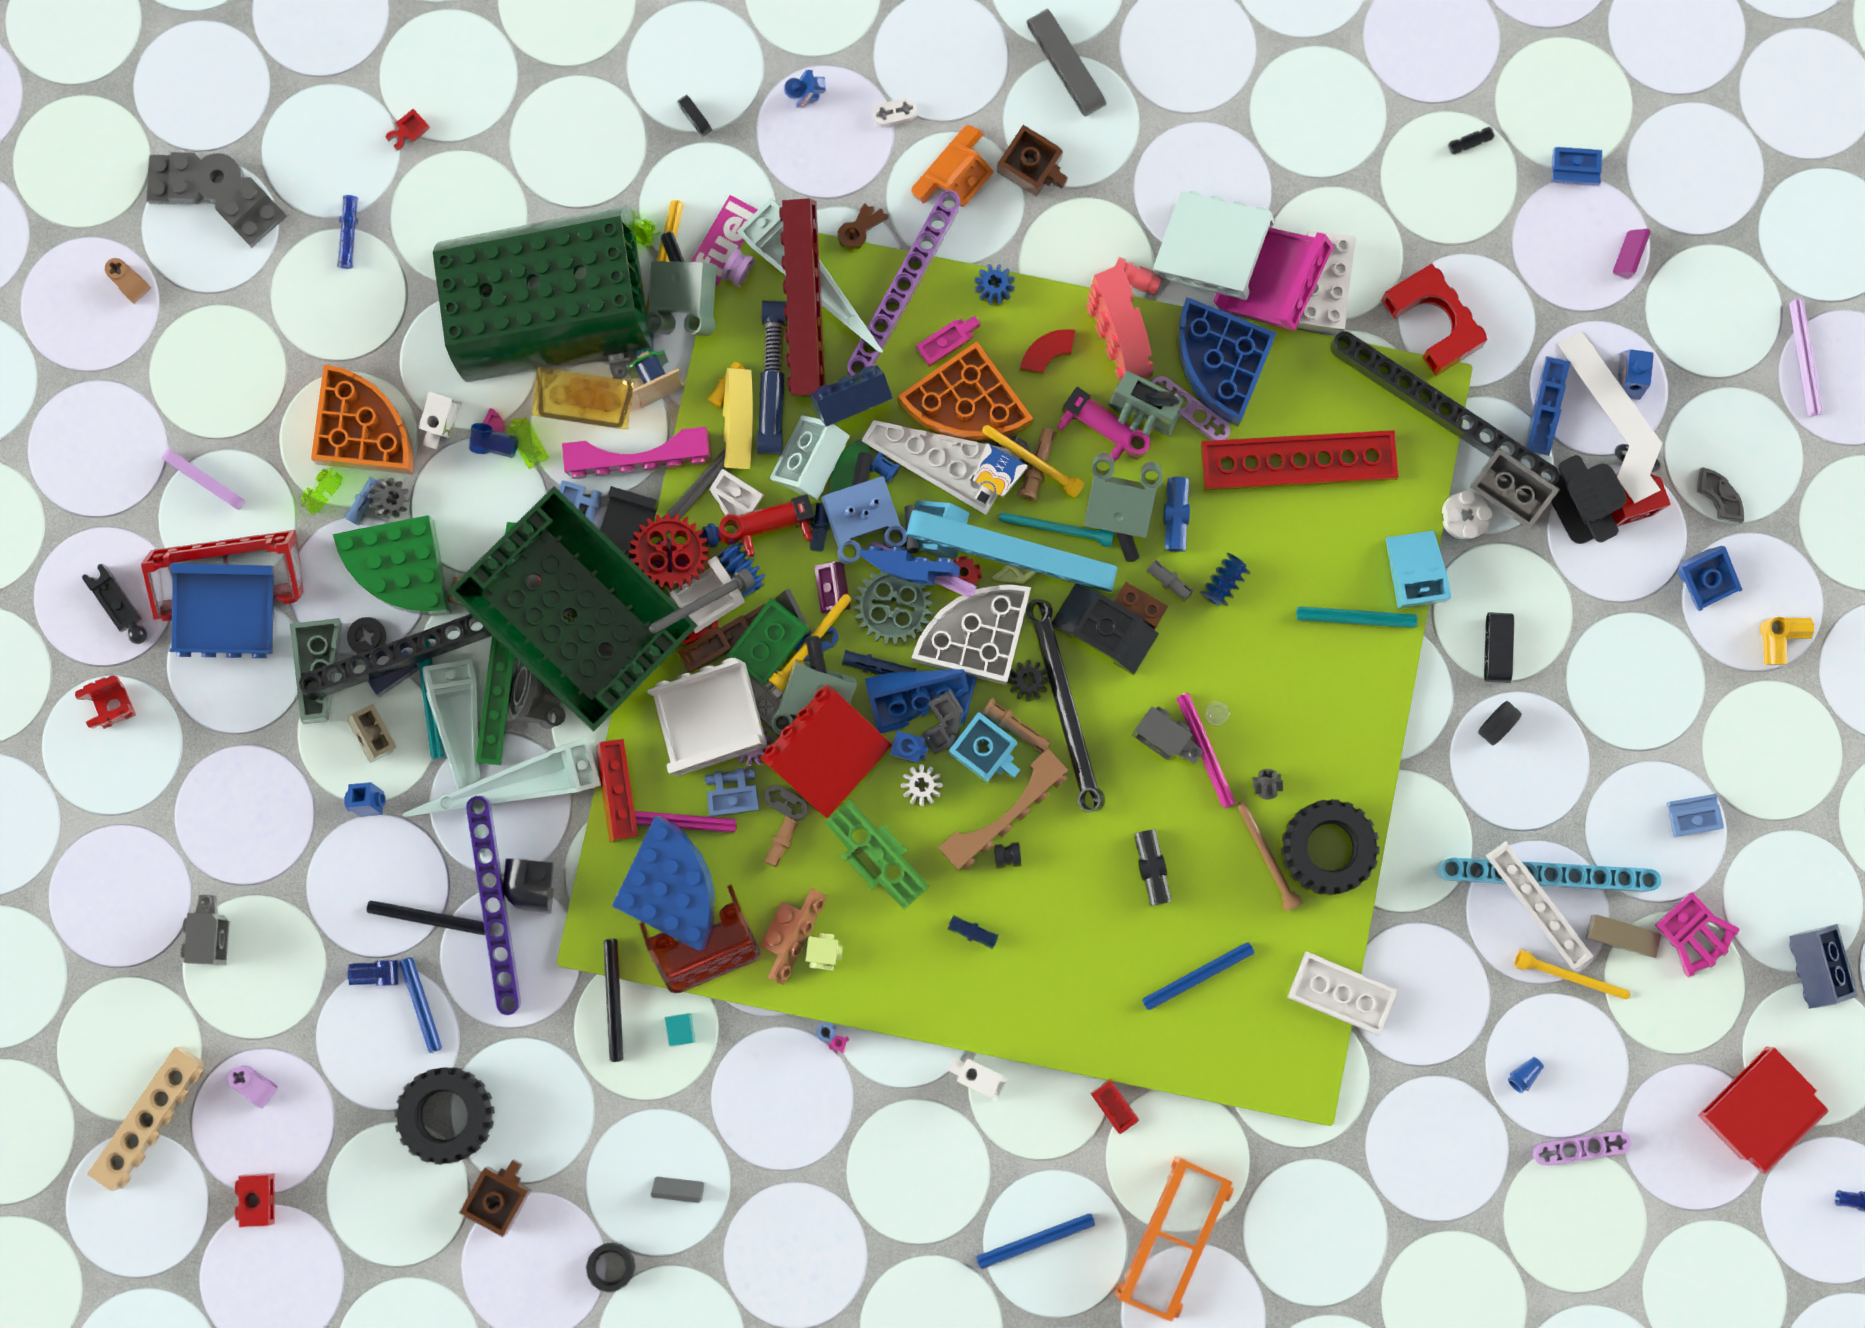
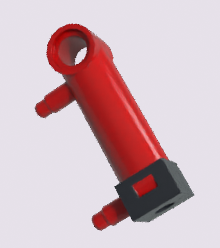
M808 494L791 498V501L737 516L733 514L724 516L719 524V539L728 545H733L742 540L748 557L755 555L751 537L791 526L801 527L806 541H812L813 536L810 524L813 523L815 516ZM726 526H734L737 532L730 534L724 528Z

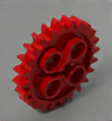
M666 513L665 519H661L656 514V522L647 518V527L642 524L639 525L641 533H633V538L636 541H630V547L633 549L629 551V556L634 557L631 561L655 584L658 583L661 590L664 588V585H668L670 592L673 590V585H677L679 590H682L683 582L691 586V577L699 580L700 575L697 571H705L703 564L708 563V557L704 555L709 554V548L703 547L707 544V538H701L703 530L695 532L696 522L689 526L688 517H685L683 521H679V514H676L674 519H670L669 513ZM666 532H669L671 536L672 572H668ZM681 536L686 538L687 542L678 544L674 539ZM658 537L663 542L654 545L650 542V539ZM682 559L687 561L688 565L686 567H679L676 561ZM658 560L664 565L661 568H655L651 563Z

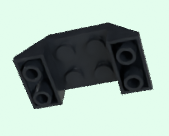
M1076 583L1052 621L1054 628L1069 637L1073 635L1113 659L1115 665L1132 675L1136 673L1159 635L1157 631L1139 616L1099 592Z

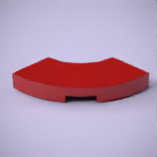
M1056 330L1038 338L1023 356L1020 370L1043 374L1046 366L1052 359L1061 355H1071L1075 330Z

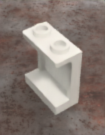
M716 556L708 560L710 568L699 574V580L694 578L691 580V586L685 583L682 586V590L677 588L672 590V592L669 591L668 587L666 588L670 594L669 598L680 608L732 581ZM736 589L688 615L698 625L693 630L695 634L745 603L740 591Z

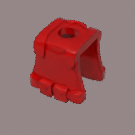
M112 675L107 678L98 679L95 683L91 682L83 686V689H79L74 693L77 700H90L94 703L98 716L86 721V725L89 728L94 729L101 726L103 729H106L123 719H130L136 716L127 690L117 676ZM117 699L120 702V707L109 711L107 708L109 701Z

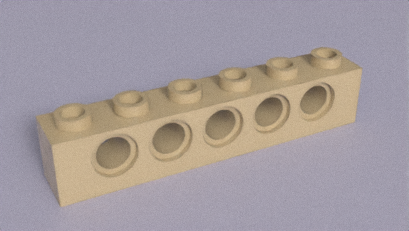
M174 1047L87 1175L110 1191L123 1189L131 1179L129 1174L133 1168L139 1167L146 1157L144 1152L148 1146H153L161 1135L158 1133L159 1130L174 1117L175 1112L173 1110L177 1104H182L188 1097V1088L192 1082L196 1083L203 1075L204 1070L202 1068L206 1063L183 1047ZM176 1071H179L183 1077L180 1084H176L173 1080V1075ZM162 1092H165L168 1096V1101L164 1106L159 1102V1095ZM147 1113L153 1116V1124L150 1127L144 1122V1117ZM133 1134L139 1139L136 1148L130 1144V1137ZM118 1155L124 1160V1165L121 1169L115 1165V1159Z

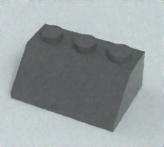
M1501 448L1494 452L1470 484L1471 489L1529 529L1532 528L1560 490Z

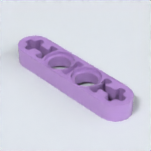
M1159 376L1152 381L1153 384L1158 383L1159 385L1165 383L1166 390L1171 392L1174 389L1178 396H1182L1187 400V406L1179 409L1181 418L1211 440H1226L1228 438L1230 426L1225 420L1170 379ZM1196 411L1204 412L1206 414V421L1203 423L1195 422L1193 413ZM1211 418L1214 419L1212 425L1217 428L1220 426L1224 427V436L1222 434L1215 436V429L1209 426L1208 430L1204 428L1208 425Z
M167 449L161 459L238 511L244 504L245 500L172 450Z
M1610 1131L1542 1142L1534 1147L1533 1158L1541 1165L1550 1166L1626 1153L1630 1149L1631 1140L1622 1131ZM1617 1135L1620 1139L1624 1140V1143L1620 1144V1149L1618 1146L1611 1145L1607 1146L1609 1151L1606 1152L1604 1137H1606L1607 1142L1615 1141ZM1592 1139H1596L1600 1143V1150L1597 1153H1591L1588 1150V1142ZM1567 1143H1572L1576 1148V1153L1572 1157H1566L1563 1153V1148ZM1555 1145H1557L1558 1155L1547 1156V1161L1539 1156V1153L1543 1152L1544 1147L1548 1151H1555Z

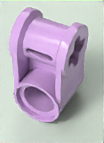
M247 1065L235 1067L228 1074L229 1085L261 1109L265 1107L278 1089L274 1082ZM244 1072L243 1078L246 1081L239 1082L240 1077L237 1074Z

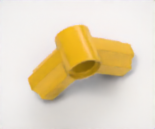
M1779 616L1762 621L1759 629L1763 636L1764 665H1786L1787 639H1812L1814 633L1812 618H1784ZM1773 622L1776 623V625L1778 626V632L1776 634L1772 631L1771 628Z

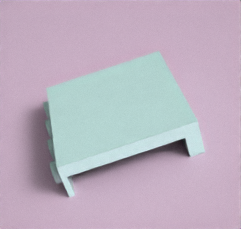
M1181 191L1153 266L1155 275L1163 280L1247 300L1250 293L1248 283L1268 227L1275 223L1272 213L1263 207L1255 209L1247 207L1246 204L1238 201L1230 203L1217 196L1209 198L1202 196L1196 191H1189V193Z

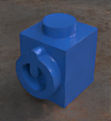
M897 731L890 757L919 764L920 759L925 760L929 746L924 745L925 738Z
M372 782L348 784L344 803L348 812H353L359 817L383 815L386 797L384 791Z

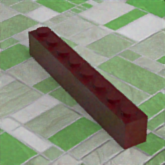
M811 198L782 200V207L779 208V217L781 222H783L780 240L782 246H784V256H782L781 262L786 280H783V292L787 297V304L784 305V316L788 319L785 339L789 343L786 363L790 367V377H788L787 386L791 396H811L810 393L825 385L817 201Z

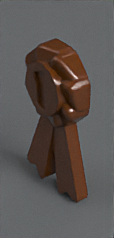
M864 203L855 222H846L838 229L839 244L848 250L860 249L866 242V232L886 221L888 214L883 213L882 208L874 213V206L868 207Z

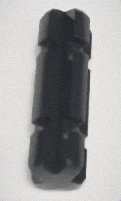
M1486 127L1481 129L1482 131L1480 132L1476 131L1461 137V139L1450 141L1448 144L1450 153L1455 155L1460 153L1462 149L1465 151L1482 144L1483 141L1485 143L1491 141L1495 137L1492 128Z

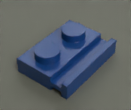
M1569 147L1553 148L1551 183L1599 186L1601 184L1602 150Z

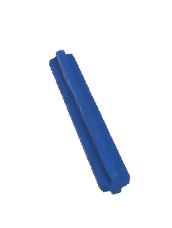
M411 957L400 961V966L428 1052L440 1051L442 1045L414 959Z

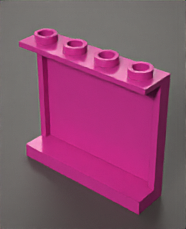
M1268 227L1248 283L1250 293L1247 300L1215 293L1213 303L1221 311L1231 315L1295 331L1334 244L1323 233L1317 232L1315 237Z

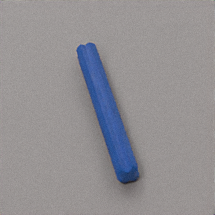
M1246 942L1142 999L1145 1008L1151 1010L1253 955L1254 949L1249 942Z
M1091 1213L1085 1214L980 1254L976 1257L980 1269H984L1094 1227V1218Z

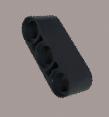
M1488 612L1485 622L1484 680L1485 682L1511 683L1513 675L1514 614Z

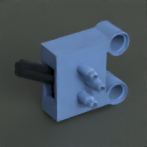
M867 452L858 453L852 486L826 494L821 498L838 547L837 558L846 565L855 563L861 556V547L853 539L885 529L886 531L882 537L885 546L889 548L901 547L907 540V532L899 523L884 476L868 481L872 455ZM890 532H897L900 535L901 540L899 543H893L889 539ZM844 547L853 548L855 557H845L843 554Z

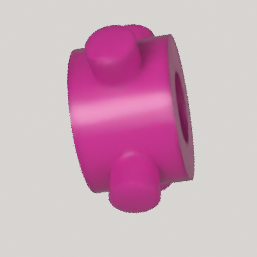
M836 1032L835 1038L828 1045L829 1049L834 1048L840 1051L841 1054L846 1052L844 1048L849 1038L848 1036H840Z

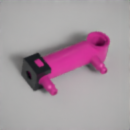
M1076 386L1063 405L1062 411L1065 414L1057 428L1063 431L1072 419L1076 420L1078 418L1116 444L1110 453L1114 463L1119 459L1124 450L1132 458L1139 459L1143 457L1150 446L1149 436L1144 435L1142 430L1132 431L1130 429L1131 425L1128 423H1120L1119 417L1090 398L1091 395ZM1138 439L1143 442L1144 447L1142 449H1135L1132 447L1131 441Z

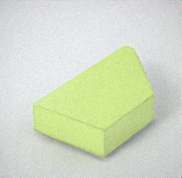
M1007 565L996 573L992 580L1023 585L1037 573Z

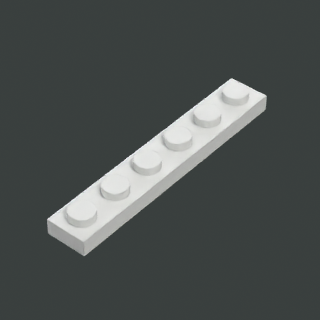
M1506 841L1486 855L1573 971L1594 957Z

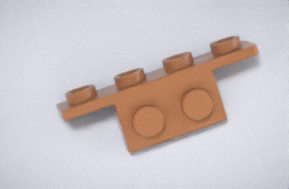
M812 888L801 910L782 901L760 945L778 955L768 975L769 979L784 985L786 979L789 978L792 967L797 957L801 954L808 935L813 930L816 918L824 907L827 895Z

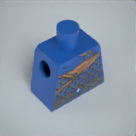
M1629 349L1620 353L1618 382L1630 399L1640 400L1651 385L1653 352Z

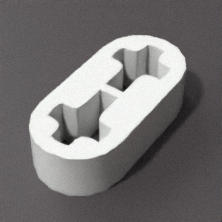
M909 98L881 103L873 109V121L881 128L908 123L916 117L917 106ZM903 106H907L908 109H911L909 115H905L904 112H899L903 110ZM880 111L890 114L887 115V120H882L881 117H878L880 116Z

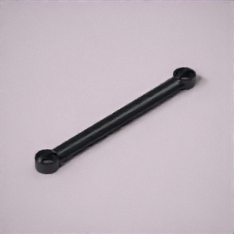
M1032 600L1027 605L1026 616L1034 624L1047 675L1050 679L1051 690L1080 791L1078 804L1083 811L1095 812L1104 806L1105 796L1096 784L1051 622L1053 608L1046 600ZM1036 604L1039 606L1042 614V620L1040 621L1033 615V608ZM1087 792L1093 798V809L1089 808L1085 803Z

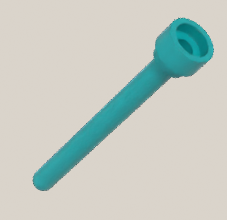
M1004 512L998 515L999 521L1093 539L1097 540V543H1101V546L1111 548L1114 534L1112 531L1092 530Z

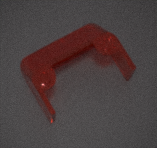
M732 884L727 886L732 903L727 904L720 910L719 917L721 922L713 925L712 933L704 950L699 951L679 940L676 941L675 938L665 933H659L651 937L645 923H639L647 950L670 992L682 993L748 965L759 958L760 949Z

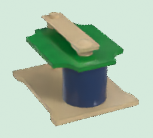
M664 350L651 353L648 351L637 356L638 359L634 360L630 366L626 367L631 379L640 377L644 383L633 389L634 394H637L640 399L639 405L641 408L677 392L685 386L684 383H681L678 376L680 373L678 368L665 373L662 366L669 361Z

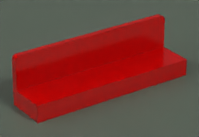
M624 739L599 742L595 748L609 842L638 837Z

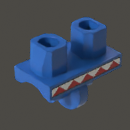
M805 70L799 79L790 78L784 85L785 94L791 99H798L796 103L797 108H804L808 101L817 102L820 93L826 91L825 77L813 76V70Z

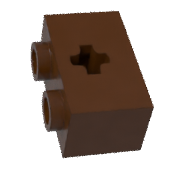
M1125 582L1114 601L1139 616L1154 630L1168 608L1166 604L1128 582Z

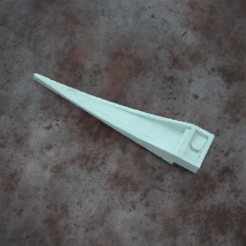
M770 198L737 232L752 249L785 275L781 262L782 256H784V246H782L780 234L783 231V222H781L779 217L780 206ZM819 259L821 305L879 353H883L882 348Z
M472 659L424 666L422 668L427 690L426 695L458 789L480 780L479 763H476L478 748L477 681ZM482 806L473 807V811L481 814ZM483 824L479 825L476 829V833L480 838H484ZM483 849L480 853V856L482 858L485 855V849Z
M588 738L558 746L411 809L402 816L407 817L466 808L468 800L474 796H484L491 804L575 793L601 786ZM476 800L473 803V807L485 805L481 800Z

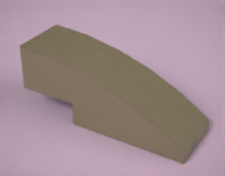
M1591 915L1585 939L1656 958L1661 934L1600 915Z

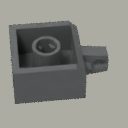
M1151 706L1131 736L1166 760L1179 756L1194 764L1201 756L1203 750L1190 739L1193 735L1189 732L1190 727L1179 720L1174 722L1168 718L1170 714L1163 708L1157 706L1155 709Z
M199 895L195 913H187V918H184L183 932L186 933L185 943L181 946V957L184 958L183 963L227 965L230 921L224 915H218L217 896Z

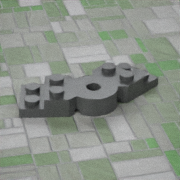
M170 152V155H149L146 199L149 204L197 205L205 198L215 203V210L251 248L287 217L251 177H245L241 167L228 155L214 153L202 159L195 153ZM224 175L222 182L215 183V179L218 176Z

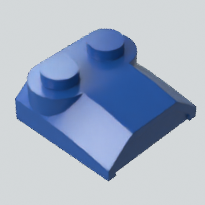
M1725 546L1707 549L1683 561L1678 566L1679 578L1685 582L1698 611L1735 592L1743 590Z

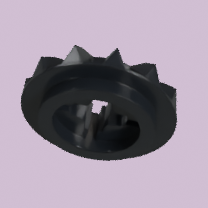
M371 617L357 619L351 624L347 633L348 644L357 654L380 647L385 644L387 639L385 627L377 619ZM362 628L368 633H374L371 637L372 645L365 640L360 641L364 637Z

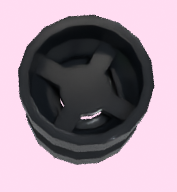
M1019 842L1011 843L1007 847H1004L1002 844L994 845L997 869L1005 868L1006 864L1013 867L1021 866Z

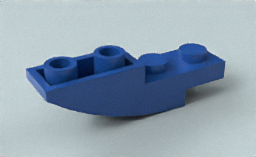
M870 546L869 550H860V555L869 563L885 573L907 582L935 586L936 576L959 577L960 567L954 564L952 559L938 558L937 562L923 557L914 558L912 554L906 551V548L892 547V551L883 550L882 547Z

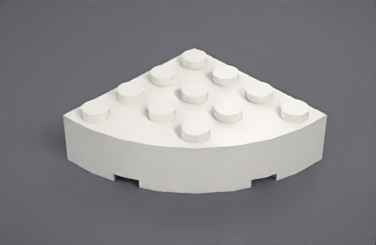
M1018 585L992 586L976 589L974 596L971 598L964 595L956 598L942 608L924 629L912 655V662L942 670L964 669L966 675L1007 685L1031 587Z

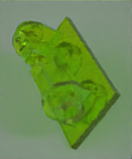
M632 210L636 241L644 247L646 245L650 247L655 240L652 236L661 232L655 228L656 225L645 218L641 220L635 216L636 212Z
M527 417L521 420L515 418L510 421L511 425L505 429L528 469L550 458Z
M331 467L327 470L323 468L315 477L316 484L312 488L307 487L299 497L302 500L299 505L302 507L305 504L309 505L306 510L312 515L316 512L319 513L329 500L322 493L326 491L333 496L343 484L341 481L344 477L338 472L332 475L331 472L334 469Z

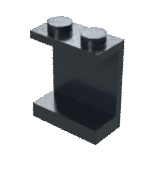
M611 486L608 493L610 500L600 531L632 560L634 557L629 556V551L633 549L630 547V541H636L633 538V533H641L639 531L640 524L647 527V518L654 522L659 502L656 499Z

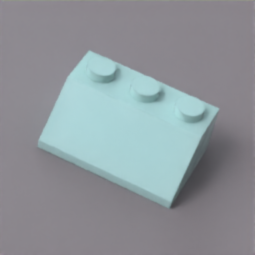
M801 415L769 479L800 495L808 494L809 498L818 500L850 435L834 424L826 427L820 419Z

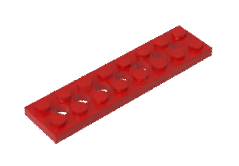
M1395 430L1201 441L1204 490L1397 480L1399 478ZM1346 451L1352 453L1354 456L1353 463H1344L1341 459V454ZM1366 451H1375L1378 455V460L1376 462H1369L1365 457ZM1326 453L1330 457V463L1327 465L1320 464L1317 460V455ZM1296 454L1303 455L1306 459V464L1304 466L1295 465L1293 456ZM1271 456L1280 457L1282 465L1278 468L1272 467L1269 464V458ZM1247 457L1255 458L1258 462L1257 468H1247L1245 466V459ZM1224 458L1231 459L1234 464L1233 469L1224 470L1220 465L1221 460Z

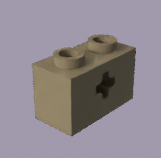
M373 704L351 714L347 719L370 763L392 753L396 748L393 739Z

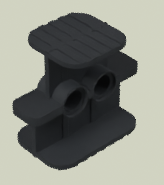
M1578 455L1562 461L1558 465V470L1561 473L1560 478L1555 484L1560 490L1552 499L1551 504L1569 538L1577 544H1583L1592 539L1602 543L1616 536L1619 529L1611 513L1624 506L1626 503V493L1614 470L1607 464H1598L1587 469L1582 458Z

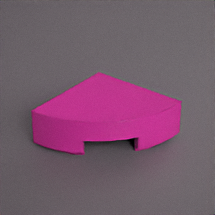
M490 408L480 430L503 440L505 435L504 422L500 415Z

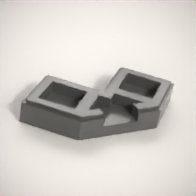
M951 690L929 702L940 723L925 730L922 736L934 755L952 746L958 737L964 710Z

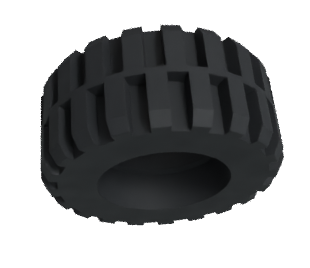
M1337 799L1321 800L1306 806L1289 820L1286 825L1287 829L1283 833L1281 855H1284L1285 862H1283L1285 868L1290 870V876L1294 881L1301 883V887L1306 890L1310 889L1317 894L1336 895L1357 888L1370 877V872L1376 867L1378 862L1376 861V856L1380 853V847L1377 846L1379 837L1378 833H1375L1372 828L1374 826L1372 820H1368L1364 816L1365 812L1360 808L1356 809L1353 807V804L1340 802ZM1334 824L1340 826L1347 832L1352 841V856L1349 862L1338 870L1328 871L1319 868L1313 863L1308 854L1307 843L1309 836L1321 825Z
M455 1067L435 1068L414 1077V1080L411 1083H407L403 1088L404 1092L402 1095H399L396 1102L399 1104L398 1109L394 1110V1118H397L395 1129L402 1137L399 1139L402 1145H406L409 1148L408 1152L413 1156L417 1155L420 1157L421 1161L426 1163L433 1162L437 1165L455 1163L476 1153L490 1135L488 1133L494 1125L492 1114H495V1109L491 1105L490 1099H492L490 1092H487L484 1088L486 1085L481 1080H477L474 1074ZM439 1092H451L458 1095L463 1100L467 1109L466 1126L460 1134L451 1139H438L432 1136L426 1130L423 1123L422 1112L426 1101L432 1095Z

